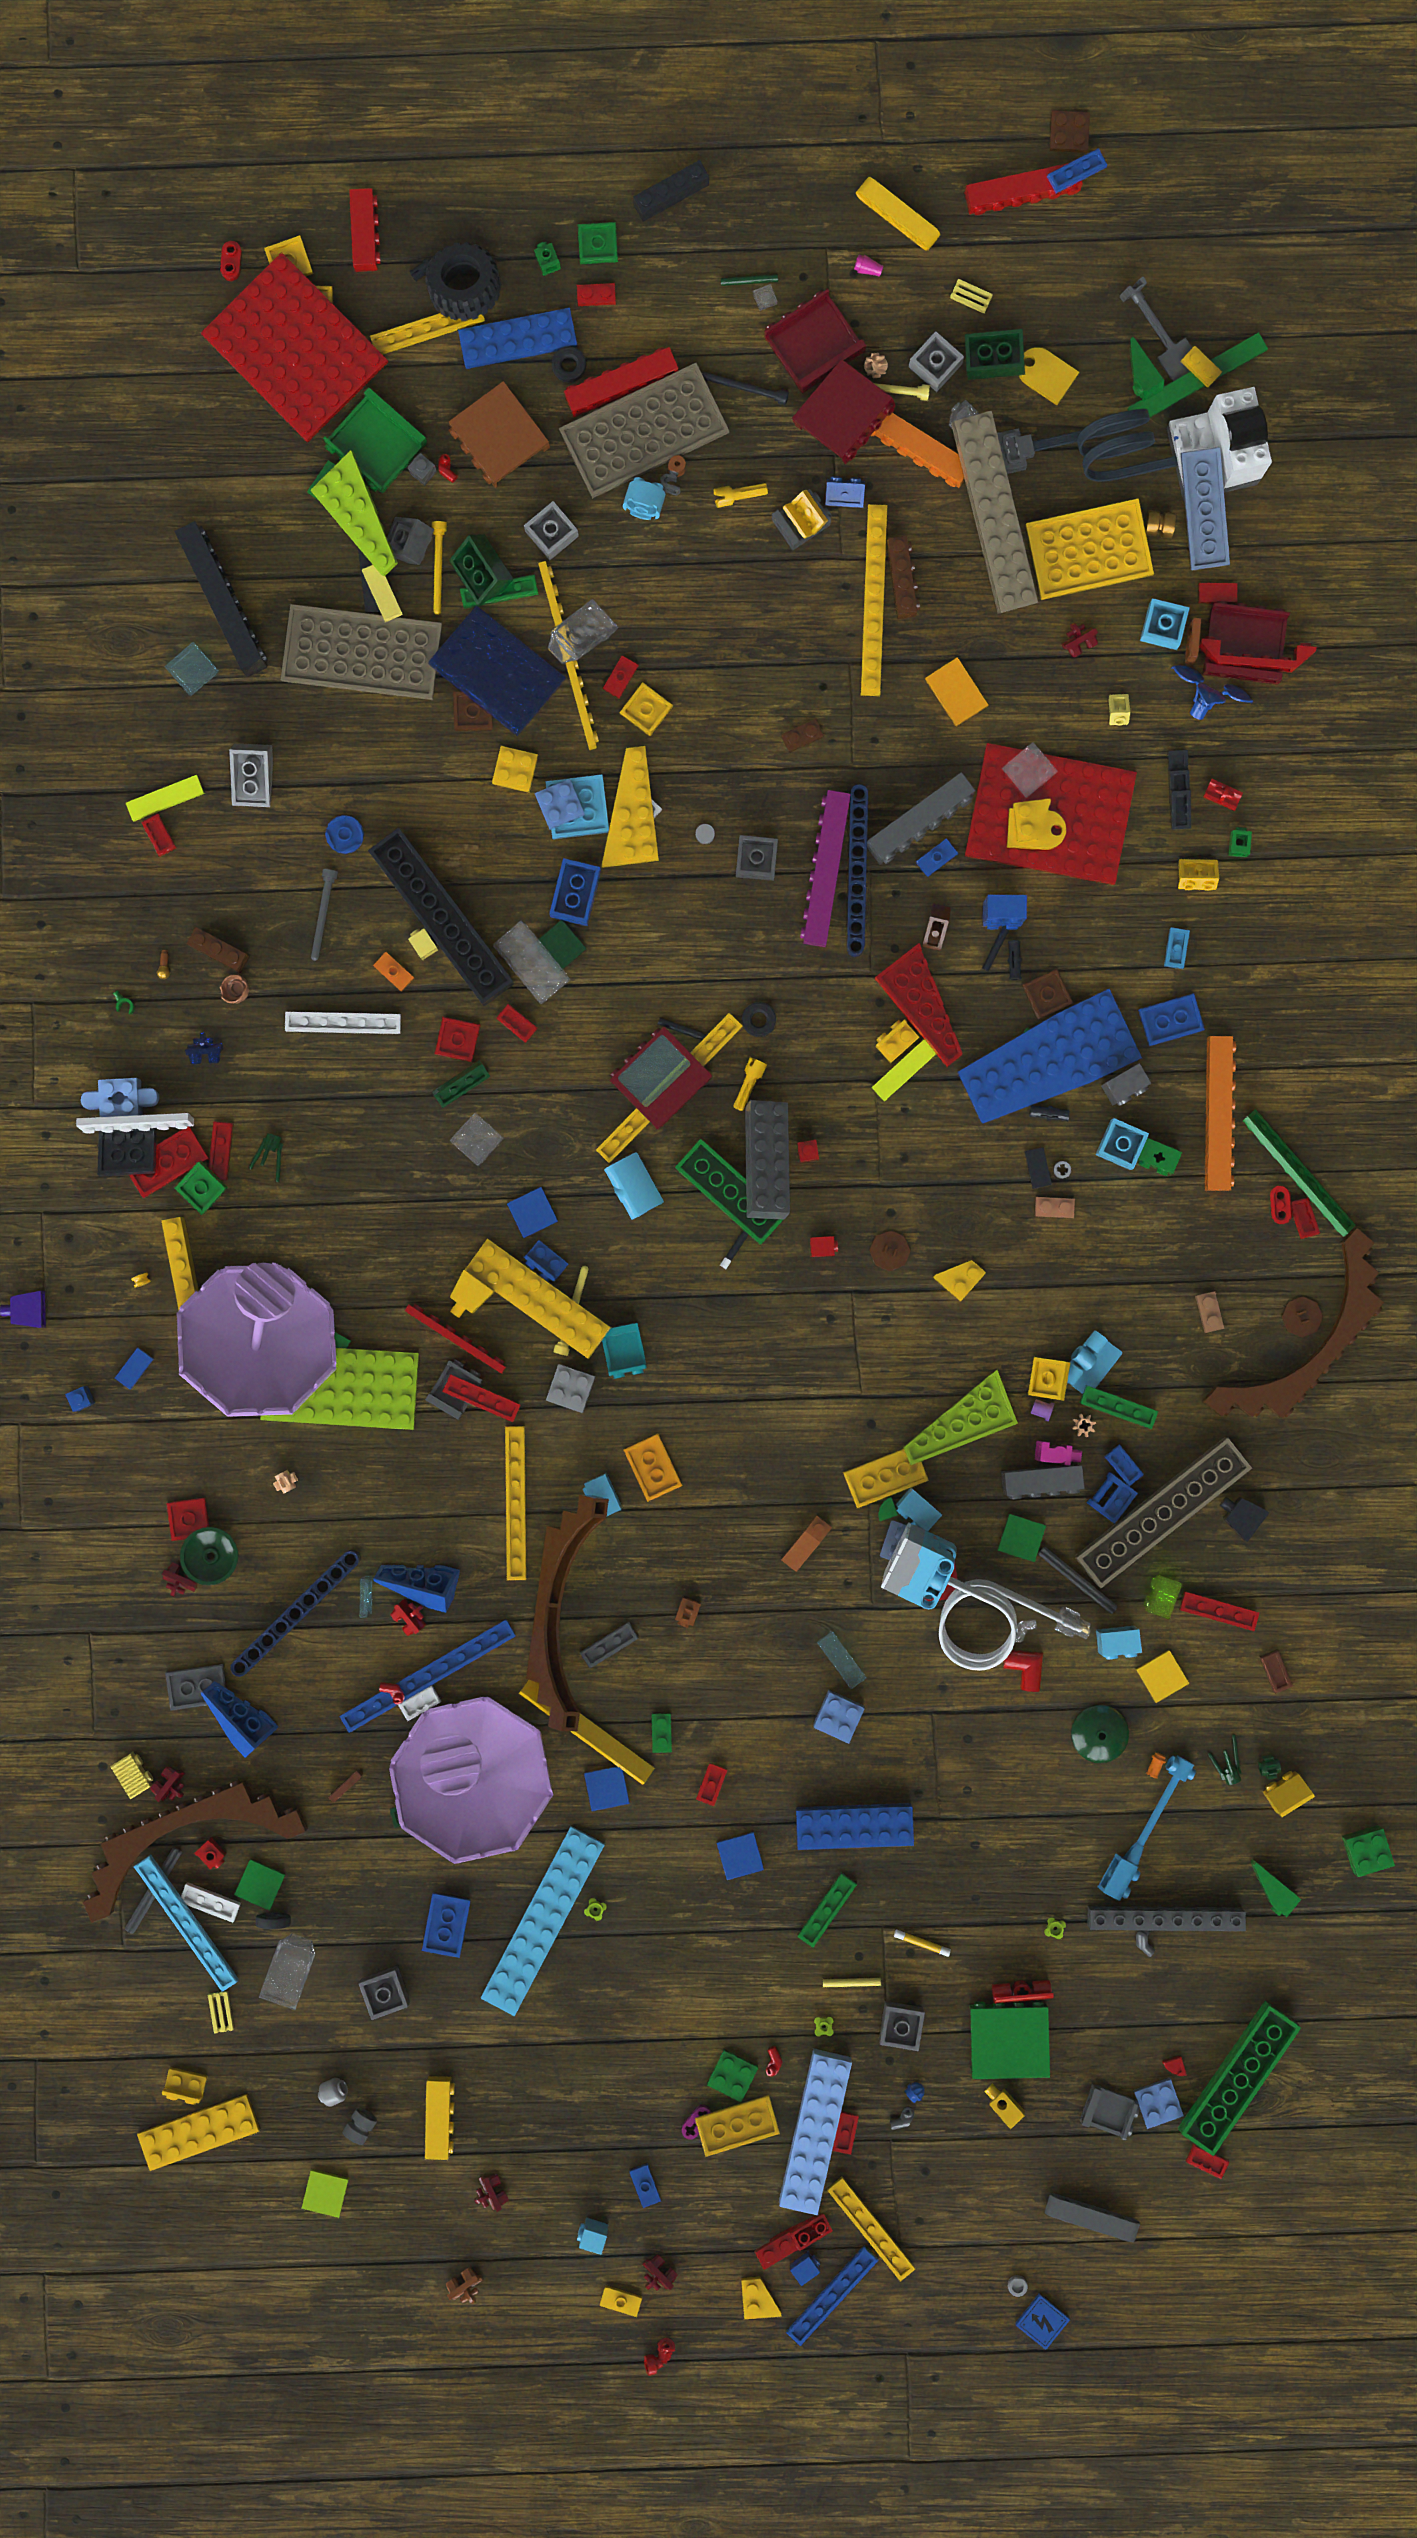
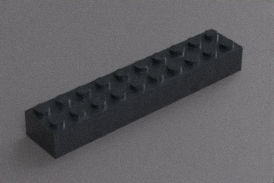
M397 828L368 850L483 1006H486L514 985L513 980L400 828Z

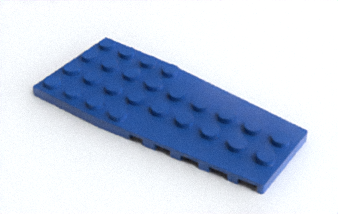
M1107 989L1055 1014L958 1071V1075L981 1123H986L1091 1083L1142 1057L1110 989Z

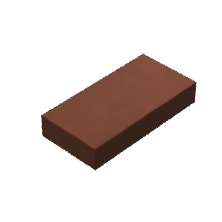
M1278 1650L1260 1657L1275 1694L1293 1687Z
M358 1769L328 1798L332 1802L338 1800L363 1776V1772Z

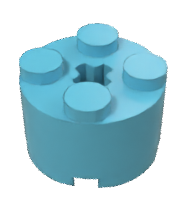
M635 477L628 485L623 503L624 510L626 511V508L631 510V515L640 519L651 520V517L656 516L655 519H658L666 495L663 491V485L656 482L652 484L640 477Z

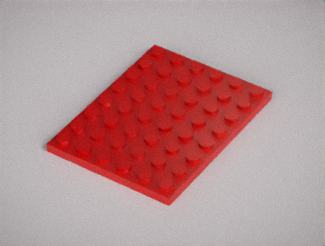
M282 252L201 332V335L307 443L388 363V360Z
M987 743L965 856L1115 885L1137 772ZM1051 799L1048 810L1058 813L1066 824V835L1063 841L1057 847L1049 850L1007 848L1009 809L1013 808V803ZM1059 826L1051 827L1053 835L1058 836L1061 834L1062 831Z

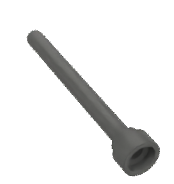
M323 869L322 871L323 881L325 882L311 954L313 961L319 958L332 883L337 880L338 872L334 870Z

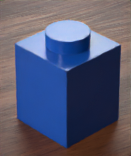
M88 1386L80 1387L65 1394L73 1412L95 1404Z
M807 2251L790 2264V2271L798 2283L803 2286L820 2273L819 2266L821 2263L816 2255L812 2256Z

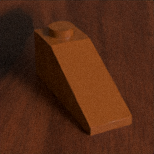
M816 1514L781 1560L797 1572L828 1534L832 1526Z

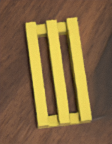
M958 279L950 298L985 314L993 294ZM958 292V293H960V294H962V295L967 296V297L970 298V299L976 300V301H978V302L984 304V307L981 306V305H979V304H977V303H974V302H972V301H970V300H968V299H966V298H963V297L957 295L956 293Z
M228 1991L208 1994L214 2034L234 2030ZM221 1996H224L228 2026H225ZM214 1997H216L221 2027H218Z

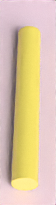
M881 1978L823 1979V1987L881 1986Z

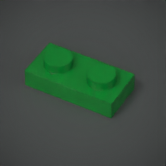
M652 1713L653 1753L672 1752L671 1713Z

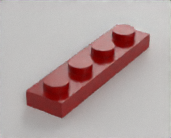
M452 1374L449 1375L442 1390L446 1394L511 1422L514 1421L521 1406L517 1402Z
M1186 1591L1183 1593L1179 1610L1251 1631H1255L1259 1612Z

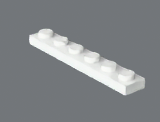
M285 1012V1031L401 1034V1014Z
M189 1113L77 1118L76 1126L84 1133L89 1134L95 1131L110 1133L113 1130L129 1132L132 1129L148 1131L150 1128L167 1130L169 1127L186 1129L187 1126H194V1118Z

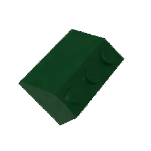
M485 534L468 535L449 560L477 605H481L504 592L513 581V577Z

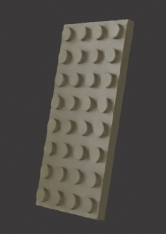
M697 363L559 428L592 499L668 463L673 456H682L729 433V429Z
M290 604L281 681L433 700L442 623L398 617L385 622L381 615Z

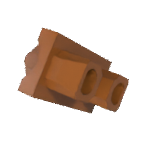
M469 2267L461 2272L465 2283L460 2285L457 2278H453L446 2283L449 2291L447 2295L449 2300H456L465 2294L460 2298L462 2303L467 2300L471 2304L476 2302L474 2295L479 2293L477 2287L473 2290L470 2289L483 2281V2278Z

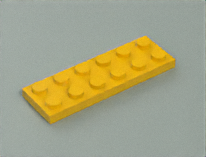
M244 2094L141 2131L137 2136L149 2170L152 2171L255 2134L260 2131L248 2094Z

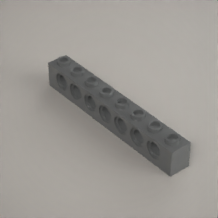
M1088 1906L1087 1925L1090 1930L1246 1931V1912L1242 1907Z

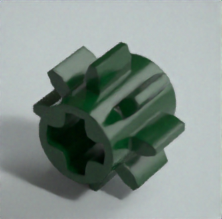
M1272 1755L1262 1756L1263 1761L1258 1762L1261 1776H1266L1268 1780L1276 1779L1277 1774L1281 1773L1279 1759H1274Z

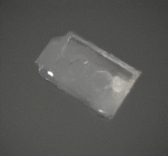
M592 599L551 631L548 649L562 664L575 661L602 641L607 640L617 630L618 626Z
M291 1933L288 1937L278 1942L259 1998L296 2010L316 1955L312 1940Z

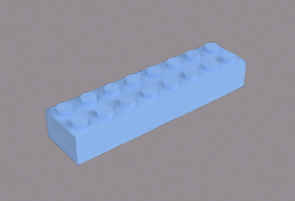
M813 2048L780 2193V2207L818 2215L851 2070V2057Z

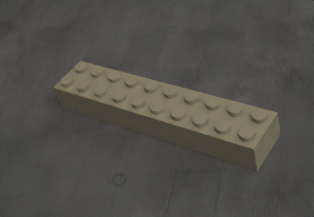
M992 411L956 420L951 425L997 612L999 614L1038 603Z
M1222 1438L1074 1557L1096 1585L1102 1588L1251 1470L1252 1467L1229 1438Z

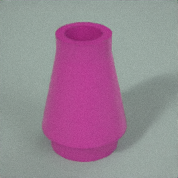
M859 254L854 265V270H857V273L876 275L880 277L883 265L865 254Z

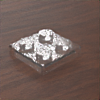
M474 1113L449 1141L479 1167L504 1138L477 1113Z

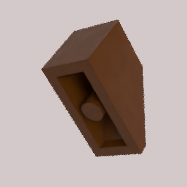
M933 903L922 947L941 951L949 923L951 907Z

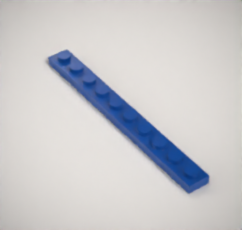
M506 1619L395 1684L399 1685L402 1689L405 1701L514 1638L516 1634ZM380 1692L339 1717L350 1733L397 1706V1704L393 1702L390 1693Z

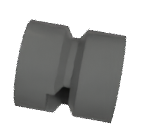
M357 2107L351 2116L352 2122L347 2123L342 2133L353 2143L364 2145L369 2136L368 2131H372L378 2120L369 2111Z

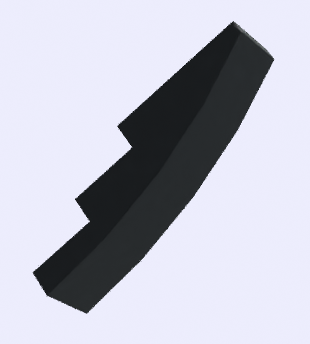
M1168 750L1171 829H1191L1188 750Z

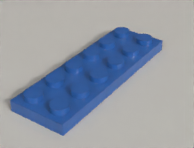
M570 308L458 330L466 369L556 352L568 346L577 347Z

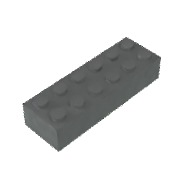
M961 772L870 838L867 842L868 850L879 865L883 862L888 864L895 858L894 856L898 851L901 853L906 851L913 840L918 842L925 836L927 830L931 829L933 831L940 826L943 821L942 819L946 817L948 820L957 813L956 811L960 806L964 808L969 805L973 799L974 788Z
M750 1100L745 1107L747 1218L784 1220L790 1214L788 1103Z

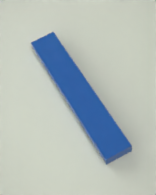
M864 2245L786 2330V2333L801 2346L879 2261V2258Z

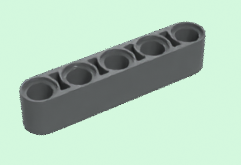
M1050 2193L1044 2212L1055 2219L1128 2242H1135L1140 2222L1134 2218L1055 2193Z

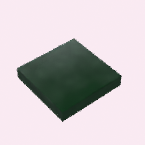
M562 920L533 944L557 974L587 950Z

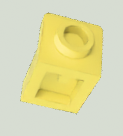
M1109 695V724H1129V695Z

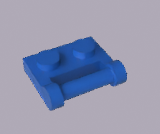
M1109 1472L1105 1482L1093 1498L1087 1501V1504L1115 1524L1138 1493ZM1113 1483L1118 1485L1101 1507L1098 1503Z

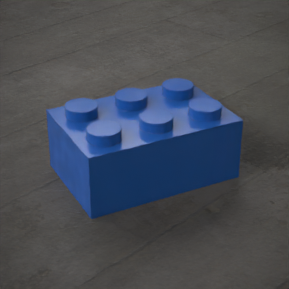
M563 858L550 909V917L588 926L600 879L601 867Z
M988 895L983 902V926H987L989 930L999 929L1000 926H1006L1007 930H1017L1027 919V895Z

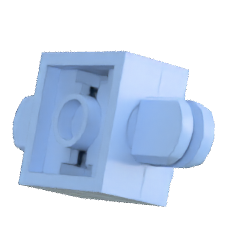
M138 1078L98 1080V1091H87L81 1096L83 1107L88 1110L99 1109L100 1117L143 1115L142 1107L155 1106L159 1102L158 1092L152 1088H141V1080Z

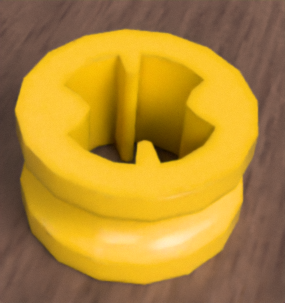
M148 1273L140 1274L131 1279L135 1282V1288L151 1282L147 1278Z

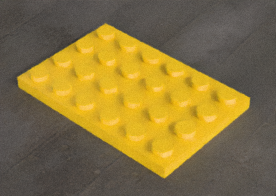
M1139 499L1025 524L1041 600L1154 575Z

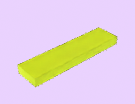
M195 775L126 802L132 821H137L205 793L198 776Z
M923 1040L872 1086V1089L885 1102L933 1058L936 1053Z

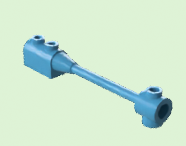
M1178 1755L1177 1757L1171 1756L1168 1759L1166 1769L1173 1777L1137 1842L1133 1844L1124 1857L1115 1854L1098 1885V1888L1103 1893L1119 1901L1122 1897L1126 1899L1129 1896L1131 1888L1128 1886L1131 1880L1135 1882L1140 1876V1871L1137 1869L1143 1852V1846L1179 1780L1186 1782L1187 1779L1192 1780L1196 1774V1770L1193 1769L1194 1764Z

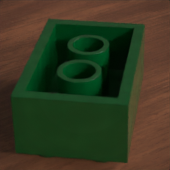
M1023 329L965 334L968 380L1025 375Z

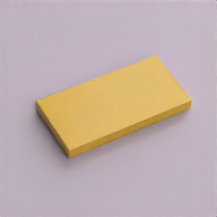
M904 1449L843 1472L857 1508L929 1481L922 1462L910 1465Z
M769 2095L695 2117L705 2157L780 2134Z

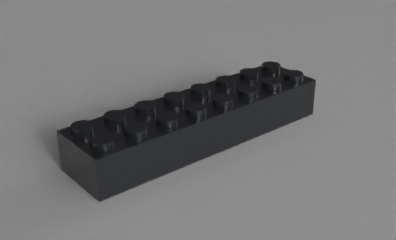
M195 521L175 530L174 532L240 669L246 677L266 669L265 662L268 661L261 647L257 646L260 643L252 628L249 629L251 624L247 616H245L243 611L240 612L243 610L241 603L235 594L232 595L235 591L228 578H224L226 572L219 560H216L218 556L211 543H208L210 539L202 525L198 526Z

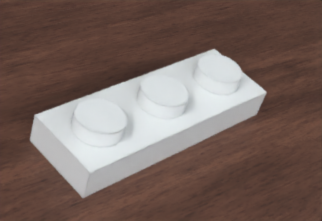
M188 1882L181 1895L186 1905L232 1923L235 1921L241 1905L240 1902Z

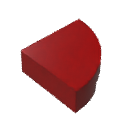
M1180 2055L1162 2061L1165 2068L1172 2074L1187 2076Z

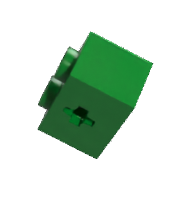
M1147 1138L1137 1161H1139L1140 1166L1147 1169L1151 1166L1157 1169V1173L1167 1176L1168 1174H1174L1182 1152ZM1160 1154L1162 1161L1156 1162V1158L1153 1156Z

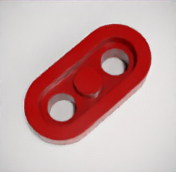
M228 241L222 247L220 271L224 279L228 281L238 279L241 272L242 250L235 241ZM230 248H234L233 252H228ZM233 267L232 271H227V268Z
M1276 1186L1270 1193L1272 1219L1278 1224H1286L1292 1218L1291 1193L1284 1186ZM1280 1192L1284 1193L1283 1199L1278 1198ZM1281 1211L1286 1213L1285 1218L1279 1216Z

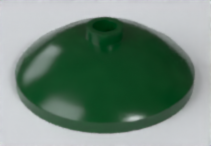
M214 1527L201 1528L191 1533L184 1541L180 1551V1562L185 1574L194 1582L202 1585H215L228 1579L235 1571L239 1558L238 1548L234 1539L227 1532ZM210 1552L214 1553V1559L212 1560L208 1558Z
M1093 1705L1081 1711L1075 1718L1071 1728V1739L1076 1751L1083 1758L1094 1763H1106L1119 1757L1125 1750L1129 1740V1728L1124 1717L1114 1708L1106 1705ZM1102 1732L1105 1733V1737L1103 1739H1099V1734Z

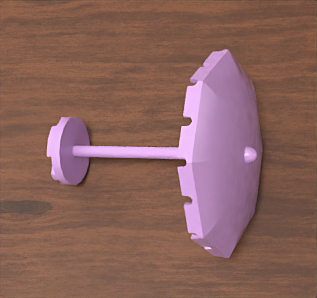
M273 1262L272 1264L252 1263L249 1266H225L224 1269H218L177 1312L179 1375L227 1417L293 1414L336 1370L334 1314L330 1303L313 1288L309 1289L306 1286V1282L290 1268H283L281 1265Z
M479 1697L461 1701L458 1704L430 1708L422 1713L409 1732L408 1738L403 1741L391 1759L389 1768L401 1829L454 1864L518 1850L553 1796L541 1731L489 1697Z

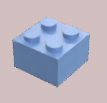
M828 1690L813 1723V1727L849 1744L865 1709L864 1705Z

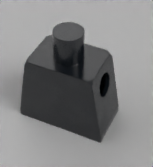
M1225 1497L1219 1505L1227 1511L1223 1517L1224 1521L1246 1542L1250 1540L1269 1514L1267 1510L1241 1497H1238L1235 1502Z

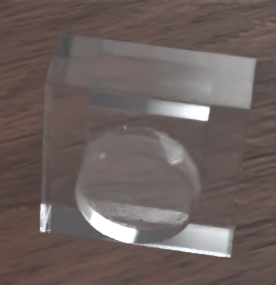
M771 284L753 291L759 311L777 305V299Z

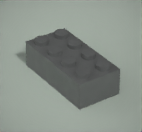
M1079 1464L1001 1471L1003 1494L1010 1499H1020L1025 1494L1030 1497H1041V1493L1046 1492L1049 1496L1060 1495V1491L1074 1494L1080 1493L1079 1489H1084L1082 1465Z

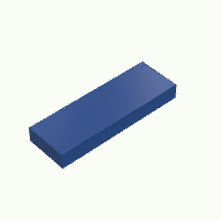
M1098 148L1049 173L1047 178L1055 193H1058L1107 168V163Z

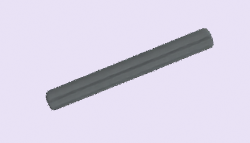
M1046 1547L1039 1551V1556L1110 1614L1115 1612L1117 1609L1115 1603Z
M176 1847L172 1848L161 1866L162 1871L167 1877L182 1854V1851ZM149 1888L125 1927V1930L131 1934L136 1931L155 1899Z

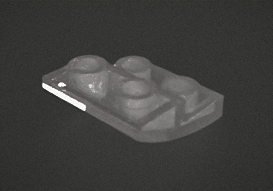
M1034 742L1002 768L1026 798L1058 772Z

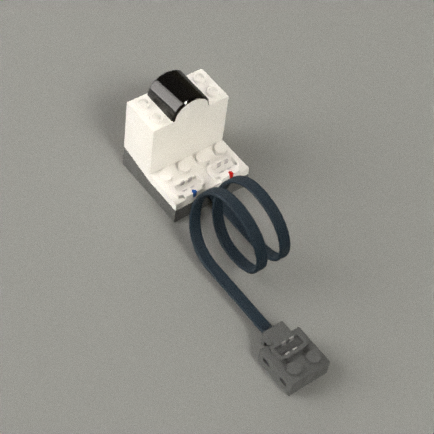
M1255 387L1216 395L1207 413L1170 421L1166 429L1173 457L1109 471H1093L1088 469V467L1095 459L1112 458L1153 445L1155 443L1154 433L1145 431L1118 436L1104 441L1092 449L1084 447V442L1088 439L1126 431L1147 423L1150 420L1147 409H1134L1107 415L1092 422L1083 430L1032 441L1031 434L1021 436L1019 428L997 433L1007 474L1026 470V459L1033 458L1035 451L1077 442L1080 454L1084 456L1083 469L1088 479L1098 482L1113 481L1175 467L1183 502L1185 498L1181 464L1182 452L1220 447L1224 493L1258 485L1272 463L1267 443L1268 427L1263 409L1258 404Z

